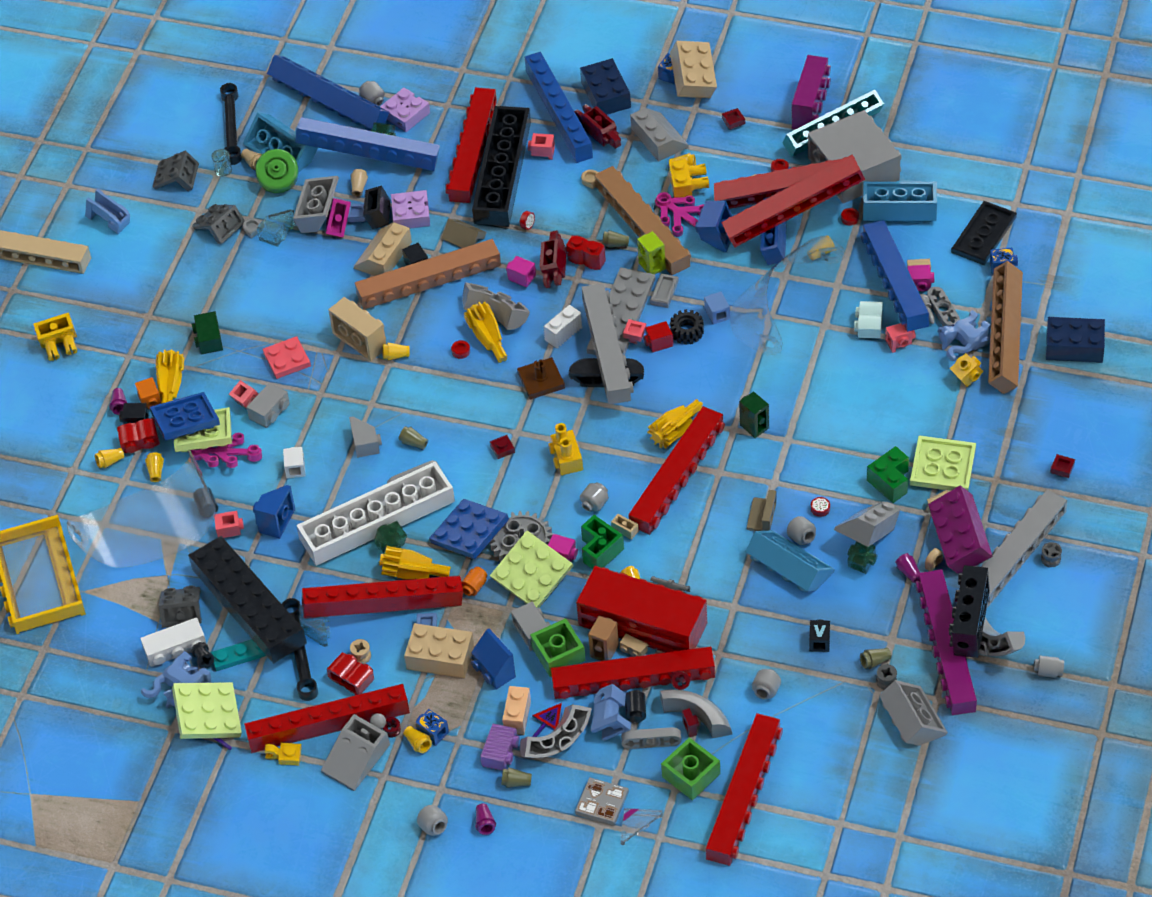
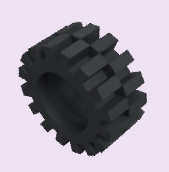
M687 309L684 310V313L681 310L678 311V315L675 313L670 319V330L673 334V339L677 340L678 343L683 341V344L686 345L687 342L693 344V340L698 342L699 338L701 339L702 334H704L702 316H699L698 312L694 314V310L687 312ZM683 325H692V326H694L693 328H690V329H683V328H681V326H683Z

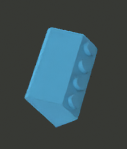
M258 112L243 142L244 145L260 154L272 149H281L289 152L295 158L299 172L312 162L318 149L317 147L295 143L296 131L270 114Z
M863 181V221H936V182Z
M773 530L755 531L745 551L751 555L750 558L758 563L762 562L771 572H778L785 581L794 582L798 585L797 588L803 592L816 591L835 571L828 564Z

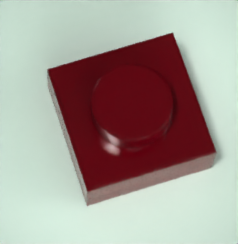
M738 108L722 113V119L729 130L746 124L745 118Z
M508 435L490 441V447L497 459L515 453V448Z
M1056 454L1050 473L1069 478L1075 465V459Z
M690 708L682 710V722L688 736H697V727H699L697 716L692 715Z

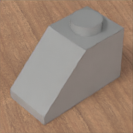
M353 416L349 417L357 458L379 454V446L382 445L380 434L376 435L375 427Z

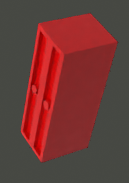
M594 566L576 602L579 626L591 629L598 616L610 618L617 622L618 638L622 639L625 634H628L647 643L648 647L662 652L695 649L708 623L706 599L686 594L680 590H673L661 584L650 583L644 579H637L625 573H617L605 567Z

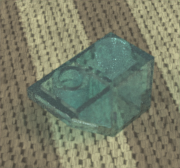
M290 209L266 216L257 227L259 240L278 247L296 224L293 220L294 210Z
M302 605L299 606L300 623L304 634L320 645L328 646L327 638H331L330 627L326 626V622H329V616L304 618Z

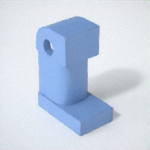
M97 188L95 190V201L89 197L86 199L85 216L90 220L98 214L108 222V227L117 234L130 223L128 210L109 198L100 189Z
M613 684L600 689L594 698L591 732L595 733L602 730V740L604 741L631 730V723L618 714L619 708L625 706L626 693Z

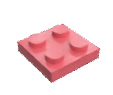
M297 336L263 348V354L276 379L311 367L310 360Z

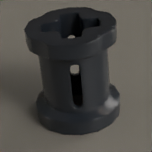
M205 642L196 643L191 650L192 655L197 658L196 662L200 668L210 667L215 659L213 654L208 651L209 647Z

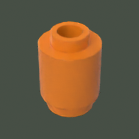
M477 566L474 567L461 581L465 595L475 596L485 584L488 575L484 569Z

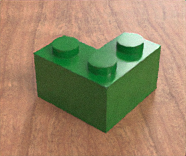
M895 446L867 466V481L892 503H895L908 493V478L904 474L909 471V457Z
M593 515L581 526L582 541L586 543L582 548L583 563L591 569L594 566L605 567L624 550L623 534L596 515Z

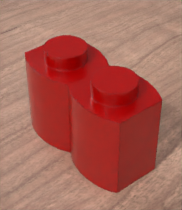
M574 235L571 236L566 244L567 259L574 264H584L590 269L600 270L606 261L605 246L597 241H588L584 237Z
M152 418L117 427L120 446L124 453H134L140 449H151L160 444L156 424Z
M342 652L327 668L328 677L332 681L344 686L355 695L362 694L374 680L373 669L368 664L357 662V659L351 654Z

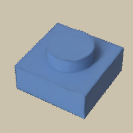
M364 204L350 205L348 222H366L363 215Z
M437 613L417 614L416 624L437 627Z

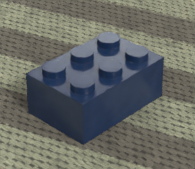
M613 58L580 67L581 83L593 107L597 106L606 115L631 108L630 91Z
M1048 317L1046 360L1103 363L1105 319Z

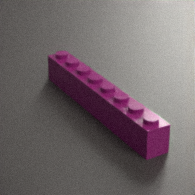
M943 570L919 573L918 581L915 582L916 591L921 593L919 598L920 607L925 609L924 622L925 625H929L928 638L934 644L932 646L933 657L938 660L936 663L937 673L942 675L940 683L942 691H946L947 695L945 696L946 708H950L952 716L976 712L977 699L966 657L954 655L953 647H950L949 625L950 623L953 624L954 619H952L953 608Z

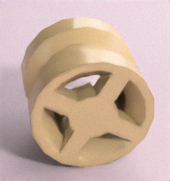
M357 639L351 643L350 652L357 659V662L362 664L369 662L371 659L369 643L364 639Z

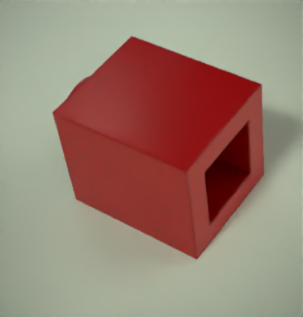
M666 321L645 327L644 343L650 347L652 353L673 347V334Z

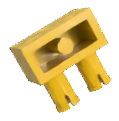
M687 159L669 161V177L674 198L692 196V192L696 189L709 188L708 176L692 179L694 176L707 175L705 163L689 166Z
M69 312L33 323L41 347L46 349L49 361L54 360L53 354L56 360L60 358L56 344L61 342L64 344L67 355H72L71 349L74 354L78 352L74 342L77 334Z
M558 423L555 425L556 434L550 435L551 443H548L550 454L555 456L553 458L555 469L559 468L561 475L582 471V456L573 430L567 431L564 423Z

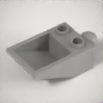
M354 714L341 730L321 772L355 791L390 746L387 732L381 730L386 725L384 715L374 714L369 723Z

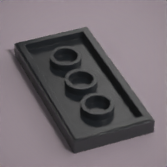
M983 201L951 248V253L985 265L990 258V250L996 249L1016 219L1017 213Z

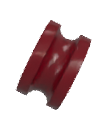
M678 670L671 676V682L676 689L683 690L689 686L690 678L686 672ZM679 675H683V678L686 680L682 685H678V682L675 680L676 677L679 678Z
M395 717L386 718V725L382 728L383 731L387 732L388 737H396L401 732L400 721Z

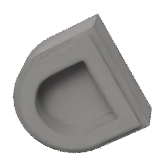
M255 218L247 219L243 223L244 233L250 238H253L265 229V225Z

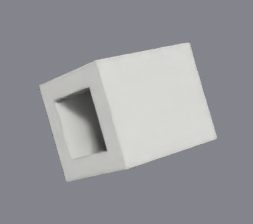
M291 447L283 449L286 478L306 476L303 448Z

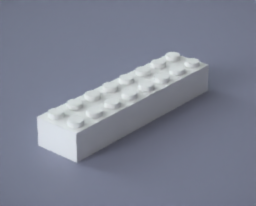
M433 462L296 525L299 539L317 566L455 502L453 487L437 463Z

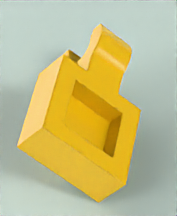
M281 743L280 748L275 745L266 744L265 758L269 760L278 759L280 765L299 766L302 746L295 743Z

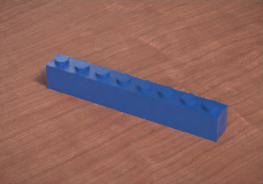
M541 51L524 56L526 73L575 162L579 163L593 158L592 143Z
M274 55L267 72L268 75L273 77L272 80L278 83H285V87L291 90H298V94L302 96H310L313 102L325 104L326 109L338 111L339 116L351 118V122L357 125H364L368 131L383 130L390 113L389 111L285 56Z
M303 117L300 118L295 143L431 171L435 170L440 145Z
M885 221L864 224L863 232L861 233L862 243H866L868 255L871 254L872 264L877 267L878 277H882L883 287L888 290V297L890 301H893L895 312L899 313L901 325L905 326L907 332L929 327V312Z

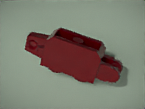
M585 104L582 106L584 113L578 109L574 111L584 130L603 147L607 144H610L615 149L621 146V138L617 132L615 122L597 106L591 108Z
M557 230L550 232L548 241L541 242L540 269L543 273V283L546 288L551 287L552 280H554L556 286H560L562 278H565L567 248Z

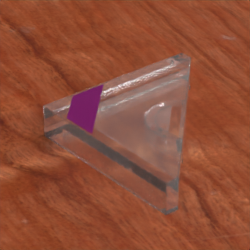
M624 808L621 845H625V842L630 838L640 834L656 819L662 818L663 810Z

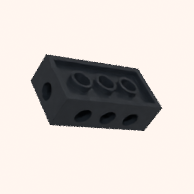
M964 565L963 573H959L958 576L960 588L955 592V602L957 604L952 609V619L954 621L953 624L950 623L949 625L950 647H953L954 655L978 658L990 594L989 571L986 567Z

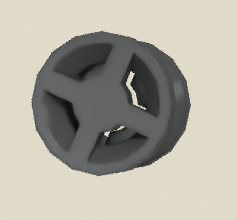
M1054 542L1044 544L1041 561L1045 566L1056 567L1060 564L1061 546Z
M883 664L877 669L876 682L879 688L885 690L894 680H897V670L894 666Z

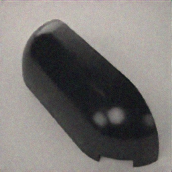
M597 358L580 359L570 366L569 377L571 380L573 379L580 383V386L604 387ZM626 358L627 366H625V369L629 368L630 379L628 381L632 382L634 386V383L644 378V367L639 361Z

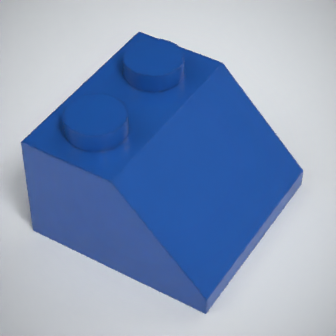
M726 200L705 201L700 211L699 220L695 225L696 232L701 240L722 252H727L731 242L721 223L732 217Z
M286 485L262 494L258 502H255L253 513L255 514V522L259 533L281 538L296 510L291 486Z
M490 628L487 629L471 652V664L477 672L480 671L483 674L486 683L492 684L497 690L516 677L514 659L511 651Z

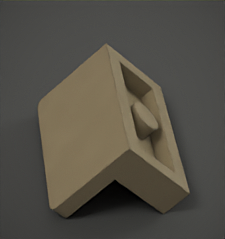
M449 218L442 239L464 248L476 244L477 239H484L487 232L461 220Z
M775 490L768 491L767 499L753 498L747 530H771L777 503Z

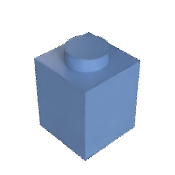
M722 292L704 297V308L713 325L730 319V306Z

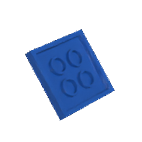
M204 392L150 407L151 414L165 440H173L179 436L194 434L197 431L211 429L214 426L220 425L219 418Z
M463 499L430 536L429 540L431 544L476 559L507 523L509 517L507 513Z

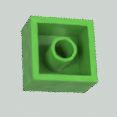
M566 618L530 634L532 649L549 677L552 676L551 668L575 665L586 661L585 648Z
M690 737L661 763L662 777L691 800L695 799L721 774L720 760Z

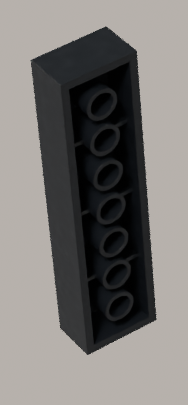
M494 107L472 208L474 224L510 227L531 126L530 108Z
M222 536L188 555L195 574L273 664L307 644L304 630Z

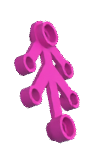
M666 192L659 193L655 199V205L661 209L660 219L665 226H670L668 209L674 213L672 234L676 237L683 235L681 218L695 227L698 220L688 213H697L700 216V211L704 204L695 206V198L693 196L672 198ZM676 204H684L685 207H678Z
M242 433L233 434L232 444L188 451L193 460L203 459L212 468L219 465V459L225 462L228 468H235L238 465L237 457L228 455H245L251 462H257L262 459V450L258 445H250L248 449L232 448L244 443V435Z

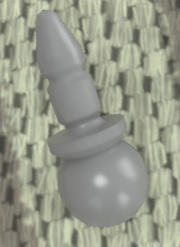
M920 294L929 312V322L934 324L930 299L927 295Z

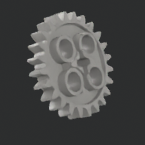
M519 511L518 515L515 516L511 512V517L490 541L491 550L494 551V556H499V561H502L526 531H529L548 545L553 535L552 528L549 527L548 521L544 522L543 517L537 519V513L530 516L529 511L525 515H522V512Z

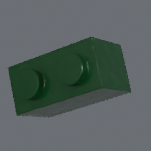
M216 311L194 315L195 323H192L193 333L197 334L194 340L196 348L200 347L201 355L222 351L223 346Z
M754 391L744 396L739 401L740 426L754 438H757L769 429V404Z

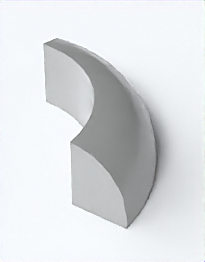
M465 282L463 290L464 310H467L473 304H478V302L481 304L486 302L493 311L496 321L500 322L507 330L521 327L526 322L530 313L522 303L517 302L516 304L511 301L512 297L500 291L495 294L488 290V287Z
M985 617L979 653L990 656H1004L1014 653L1025 645L1024 632L1009 631L1000 634L993 629Z
M685 690L660 691L664 713H682V710L690 708L691 713L699 717L700 721L708 728L712 738L733 735L726 716L709 699Z
M574 704L565 707L560 723L550 734L542 737H525L520 740L521 757H549L570 747L584 731L592 708Z

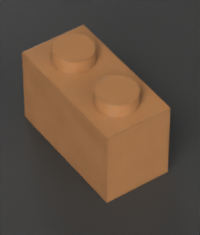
M598 616L588 634L591 658L600 661L612 659L619 646L617 622L610 618Z

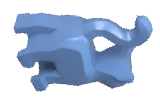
M973 310L969 312V317L957 320L951 326L939 327L937 330L939 339L943 343L942 350L946 349L954 339H958L964 345V347L952 346L947 350L946 355L951 361L957 359L954 353L965 354L990 344L991 335L988 334V330L991 324L983 321L981 327L975 328L977 326L975 321L978 314Z
M184 651L164 670L163 674L153 681V690L149 691L143 688L141 689V694L146 698L156 697L161 691V683H166L171 687L173 683H211V674L205 668H201L198 671L197 666H189L187 661H190L192 657ZM172 689L164 692L163 694L167 697L166 708L175 707Z

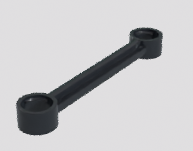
M226 83L220 88L221 98L225 102L227 147L224 148L223 155L227 164L236 165L242 160L241 150L237 146L235 101L239 95L235 84Z
M295 598L286 599L282 605L285 609L289 607L298 608L290 614L300 624L299 618L302 615L300 602ZM304 645L294 651L300 680L297 683V691L302 700L311 701L317 697L318 687L316 681L311 678ZM306 686L314 687L310 692L301 691Z

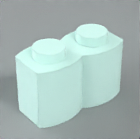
M860 301V306L856 307L855 314L858 321L854 323V332H858V338H881L883 302Z

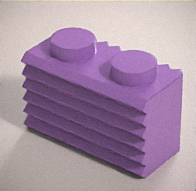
M492 724L481 754V764L483 767L503 771V769L507 768V765L512 764L514 756L512 751L513 748L518 747L520 737L517 736L516 728Z

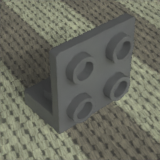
M186 150L161 160L158 163L153 188L158 189L177 181L186 191L192 190L199 162Z
M214 204L208 208L207 213L196 219L192 227L193 229H209L216 242L222 244L243 225L245 220L235 205Z
M191 585L183 589L167 588L161 591L159 612L162 628L172 627L196 617L199 623H202L199 605L200 587Z

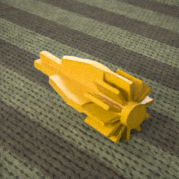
M486 302L473 304L470 308H467L468 312L464 313L470 329L472 328L476 338L488 351H493L499 363L506 361L507 354L502 347L500 330L489 304H486Z
M172 349L164 350V352L159 351L156 354L155 368L158 392L160 393V398H162L161 404L173 401L177 397L182 380L184 355Z
M695 399L687 407L682 405L665 412L648 426L650 430L647 433L652 435L650 440L653 439L655 445L659 443L660 448L670 446L685 433L693 421L691 417L700 411L703 403Z
M386 546L385 554H381L379 565L382 566L381 575L402 579L429 578V575L448 577L451 569L450 566L434 564L431 558L413 550Z

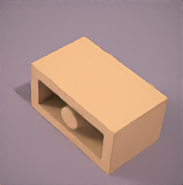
M509 686L502 720L503 726L516 728L517 735H525L531 704L529 688Z

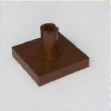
M552 357L545 360L540 359L538 362L536 360L532 364L517 368V373L530 400L565 389V383Z

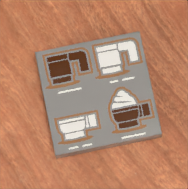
M589 777L575 814L615 826L629 789Z

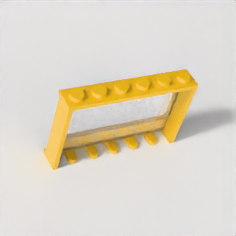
M58 515L0 531V583H3V586H0L2 597L7 598V601H4L6 612L11 614V616H8L10 628H15L16 634L80 614L81 616L86 615Z

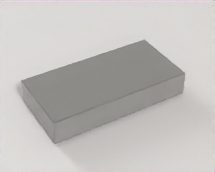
M661 273L650 300L651 305L668 308L679 282V277Z

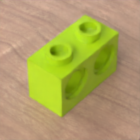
M653 231L638 238V262L641 267L651 274H657L665 270V246Z

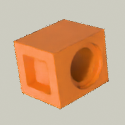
M153 377L135 383L140 402L146 403L148 409L151 406L161 404L160 395Z

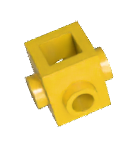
M967 353L959 357L955 364L949 368L966 387L978 380L984 372L979 367L982 363L975 356L971 358Z

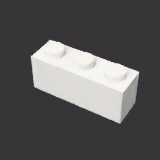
M197 617L140 638L150 667L177 658L184 651L191 653L192 647L198 642L206 643Z

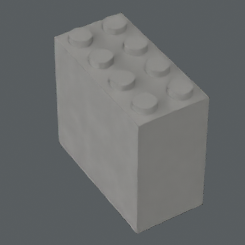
M865 110L808 133V159L812 164L842 159L853 154L865 178L864 181L896 182L900 180L901 154L899 150L893 147L891 140L885 137L882 129L874 123L872 116H869ZM863 181L837 194L841 202L846 203L863 196Z

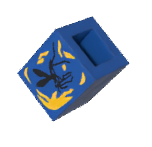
M667 53L658 66V79L674 84L675 79L671 55Z
M1012 247L990 250L989 262L992 276L994 268L1006 261H1009L1014 266H1018V257L1014 255Z
M430 709L421 714L415 722L416 729L429 735L432 744L435 746L449 733L447 721Z

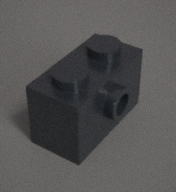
M382 185L365 190L363 215L372 230L389 225L391 200Z

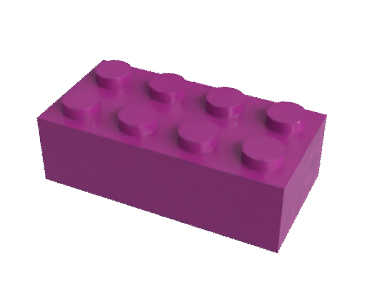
M807 55L792 101V129L796 130L819 118L818 113H822V101L826 100V88H829L831 78H828L831 65H828V58Z
M960 485L928 504L949 568L959 575V573H963L964 565L977 566L993 557L973 495Z

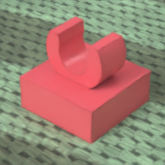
M628 319L623 332V338L629 339V342L637 344V341L641 342L645 333L646 323Z

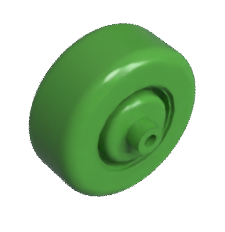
M272 149L263 153L255 167L258 183L263 189L271 193H283L290 190L298 179V164L295 158L285 150Z

